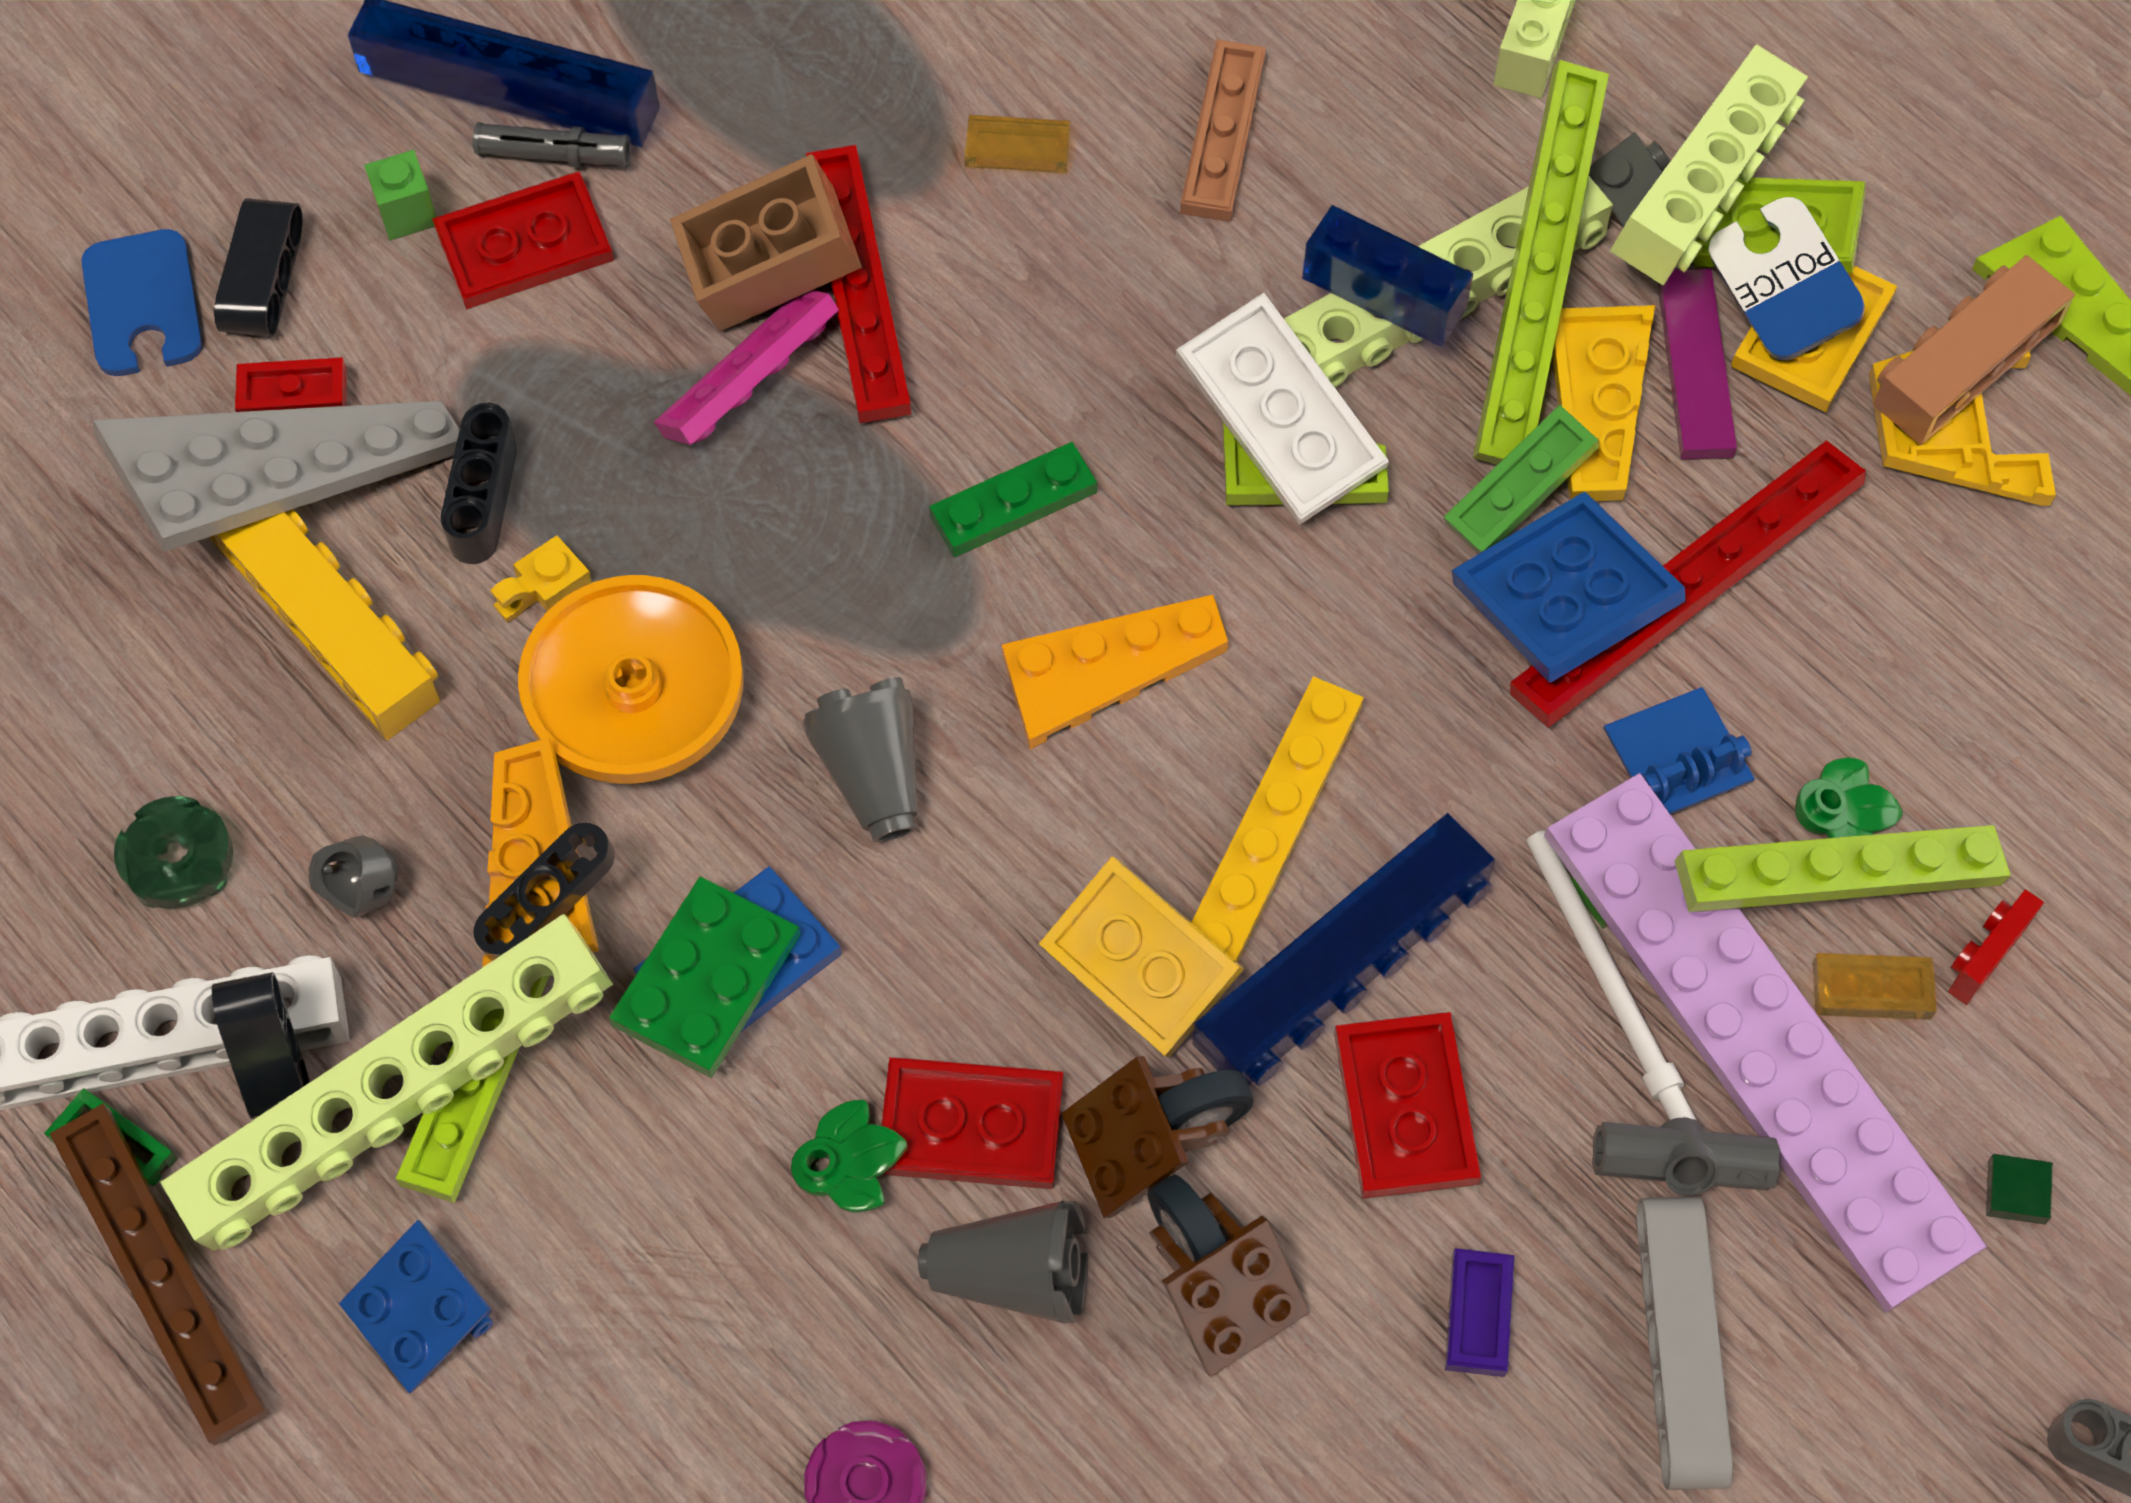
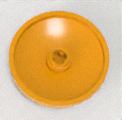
M625 575L602 579L585 585L562 598L535 625L523 648L518 670L520 702L527 723L537 741L549 737L553 743L557 761L571 771L594 780L617 784L645 783L669 777L687 769L706 756L721 741L733 723L740 706L744 682L739 646L733 630L722 613L708 599L695 590L676 581L648 575Z

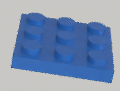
M1585 491L1452 570L1453 584L1549 683L1685 602V587Z

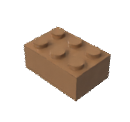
M812 154L670 218L696 302L720 332L862 268L834 187Z

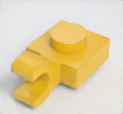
M556 535L515 562L513 568L517 578L509 577L498 582L491 588L490 593L497 600L493 604L495 610L506 622L517 618L537 601L548 611L568 594L591 583L590 571Z

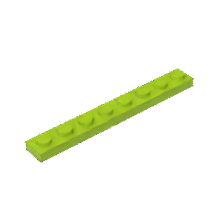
M1559 60L1553 67L1473 453L1474 459L1496 465L1538 426L1609 77L1608 73Z

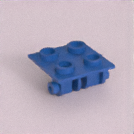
M1703 687L1603 727L1630 778L1640 773L1670 815L1755 780L1744 758L1751 756L1752 753L1748 740L1743 735L1735 737L1729 734Z
M417 1220L338 1303L408 1393H412L469 1332L474 1338H477L486 1333L493 1325V1321L489 1317L491 1313L490 1306L420 1220Z

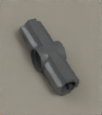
M1687 1117L1674 1118L1665 1122L1660 1127L1602 1122L1601 1125H1597L1593 1138L1592 1165L1595 1175L1666 1181L1672 1191L1684 1196L1700 1194L1708 1190L1712 1185L1768 1191L1770 1187L1775 1188L1780 1173V1148L1776 1138L1706 1132L1702 1124Z

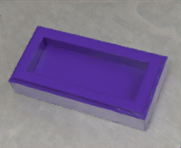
M1454 1249L1452 1254L1448 1310L1446 1371L1499 1377L1506 1376L1508 1372L1514 1255Z

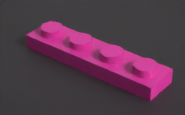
M811 290L783 304L654 421L663 437L688 445L707 438L714 431L715 423L730 409L737 408L749 400L753 394L752 389L767 375H772L784 368L789 362V355L803 342L816 338L824 331L826 327L825 322L839 311L829 293Z

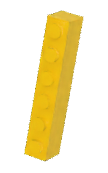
M294 509L208 537L386 741L440 702L433 683L438 678V674L429 660L420 651L413 655L408 652L401 644L405 641V637L395 622L387 614L380 618L375 615L369 608L373 602L362 585L355 578H351L347 582L337 572L340 569V564L333 553L323 542H319L314 546L305 536L309 531Z

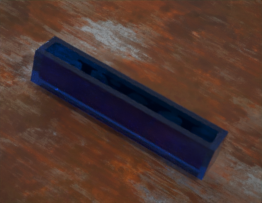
M365 0L347 34L360 73L570 129L572 126L584 127L586 133L628 135L631 139V145L641 148L660 109L653 70L387 0Z
M1447 812L1195 1022L1192 1045L1217 1071L1237 1070L1244 1076L1248 1086L1252 1082L1257 1086L1264 1084L1282 1066L1283 1061L1280 1058L1295 1046L1303 1050L1312 1044L1324 1031L1325 1025L1323 1022L1338 1009L1342 1014L1352 1010L1367 994L1368 989L1366 986L1381 974L1384 978H1388L1397 972L1410 956L1407 951L1421 939L1426 943L1436 939L1450 924L1451 918L1449 916L1463 904L1467 908L1476 905L1492 887V883L1489 880L1495 858Z

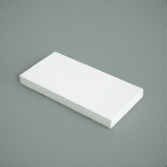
M1262 293L1176 349V358L1299 525L1387 468L1389 460L1265 293Z

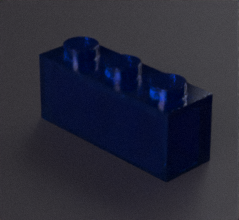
M1331 205L1306 242L1302 279L1442 348L1467 309L1474 273Z

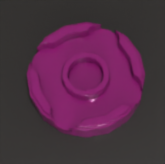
M852 1421L839 1427V1430L832 1432L826 1439L824 1437L813 1449L804 1471V1496L807 1503H924L927 1495L926 1469L916 1446L899 1429L878 1421Z

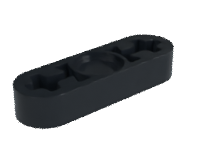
M578 823L569 827L480 914L474 925V939L490 960H495L562 914H566L608 873L614 863L615 852L605 832L599 826L592 823ZM582 843L589 848L593 846L597 853L596 857L591 861L585 857L579 858L575 851L577 846ZM560 862H562L567 871L570 869L575 879L571 883H569L563 872L556 867ZM543 880L558 882L560 892L553 903L543 907L530 903V892L538 882ZM520 903L528 916L534 919L530 924H527L524 918L515 911L514 907ZM499 925L505 929L510 928L511 933L514 935L513 939L507 944L502 940L496 941L492 933L494 928Z

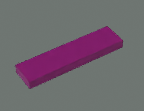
M1687 269L1685 273L1681 270H1674L1664 285L1658 282L1657 285L1681 460L1734 458L1737 444L1712 269Z

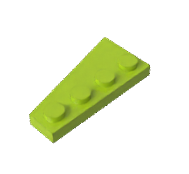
M2061 215L1976 258L1972 270L1984 280H1987L2001 266L2005 265L2010 269L2025 255H2028L2075 293L2062 323L2051 333L2062 342L2066 339L2074 342L2088 354L2086 361L2131 396V300Z

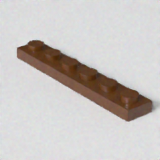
M101 1104L51 1132L50 1136L208 1442L215 1446L268 1415L269 1412L111 1110L105 1104Z

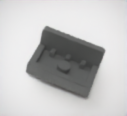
M1634 132L1590 166L1589 176L1613 204L1612 211L1624 227L1629 217L1671 160L1656 140L1647 145Z

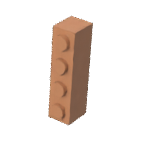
M2025 255L2010 269L2005 265L2001 266L1984 285V291L1974 299L1970 295L1966 296L1949 315V321L1940 329L1935 325L1930 327L1917 340L1913 347V352L1904 360L1900 356L1895 357L1879 374L1877 381L1881 386L1873 406L1919 445L1924 444L2062 323L2075 293L2028 255Z

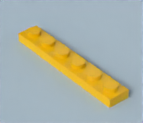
M1314 676L1191 922L1237 963L1363 705L1364 697Z

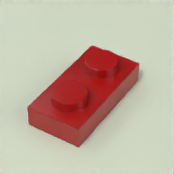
M343 357L236 364V412L346 406L347 367Z
M2027 889L2021 893L2013 905L2002 900L1982 926L1990 932L1982 945L1979 946L1970 940L1950 968L1959 975L1948 990V993L1967 1006L2028 928L2045 902Z

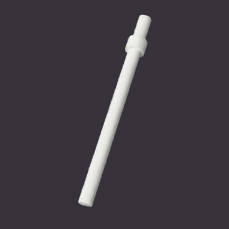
M1546 831L1534 833L1527 838L1526 842L1646 1073L1642 1080L1652 1099L1660 1100L1670 1120L1681 1117L1696 1120L1681 1091L1684 1086L1683 1080L1674 1063H1667L1563 862L1544 837Z

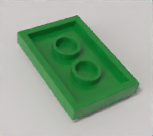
M699 876L609 1017L611 1026L712 1079L801 936L799 926Z

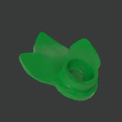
M1850 757L1835 759L1827 763L1822 769L1819 779L1807 782L1799 790L1795 804V815L1799 823L1806 830L1815 834H1827L1829 838L1873 835V833L1891 828L1903 816L1902 808L1892 793L1879 785L1869 784L1868 764L1863 760Z
M847 1101L832 1108L820 1119L815 1138L805 1142L795 1152L791 1162V1173L797 1186L807 1194L813 1196L828 1195L840 1209L848 1212L870 1211L883 1206L885 1203L881 1186L876 1178L891 1168L902 1157L907 1149V1142L902 1136L887 1127L874 1124L868 1125L870 1114L867 1101ZM820 1158L830 1160L826 1169L819 1172L810 1170V1166L815 1160Z

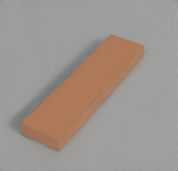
M1216 39L1182 194L1180 214L1231 222L1264 66L1266 47Z

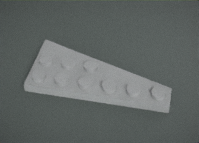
M442 401L93 420L95 438L163 552L454 456L459 434V427Z

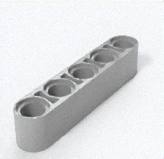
M1701 1197L1640 1198L1637 1205V1235L1660 1464L1664 1487L1666 1490L1728 1489L1732 1483V1452L1704 1204Z

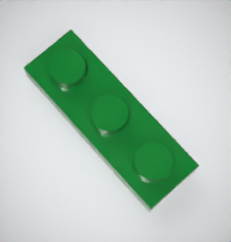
M1072 441L930 505V518L953 558L1096 494L1097 481Z

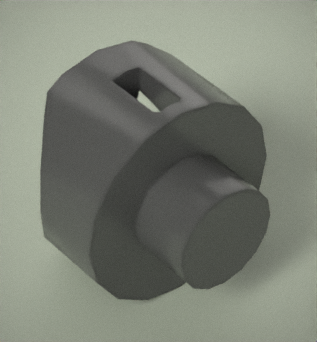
M363 835L323 847L312 856L309 865L311 889L337 909L354 918L386 906L391 901L395 890V881L398 877V866L393 855L388 850L383 849L374 839ZM336 861H337L336 864H333V865H330V864H329L330 862H336Z

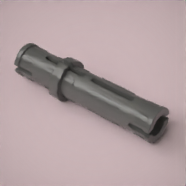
M477 122L473 132V150L476 155L481 156L484 154L564 161L574 168H582L584 163L627 168L631 157V139L628 135L586 133L584 127L572 126L570 131Z

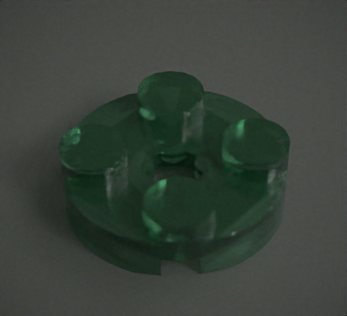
M170 796L151 801L134 813L136 820L128 826L126 832L121 829L114 846L115 866L126 887L144 906L164 909L183 908L196 904L207 896H214L225 888L228 880L227 873L233 860L232 838L222 818L214 810L212 812L209 808L201 806L198 800L185 796ZM172 842H179L182 849H188L186 855L177 862L169 863L168 860H160V855L169 852V844Z

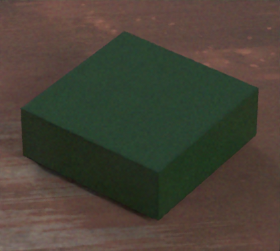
M1993 1154L1988 1160L1986 1216L2046 1225L2051 1219L2053 1162Z

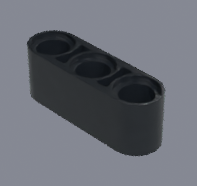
M251 198L243 200L215 300L214 319L219 332L267 337L275 335L302 236L303 213L299 203Z
M490 402L472 406L462 418L441 512V524L449 548L457 560L466 564L482 563L495 553L517 456V444L509 416L501 406ZM493 434L497 435L494 438L482 440V438L485 436ZM487 480L483 485L471 486L477 481ZM479 527L471 533H461L466 528Z
M274 972L213 983L211 994L217 1027L248 1115L251 1119H256L310 1083L306 1065Z

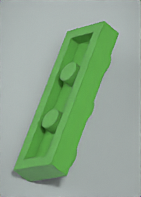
M1559 405L1444 516L1445 523L1474 551L1480 554L1505 539L1600 447L1599 440Z

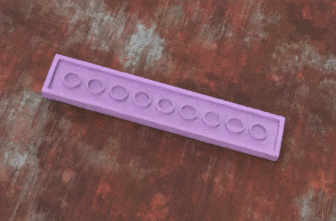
M1640 773L1547 827L1544 837L1753 1129L1760 1137L1776 1138L1780 1148L1779 1165L1885 1313H1888L1987 1247L1741 910L1733 908L1698 912L1688 911L1674 860L1682 850L1695 849V847Z

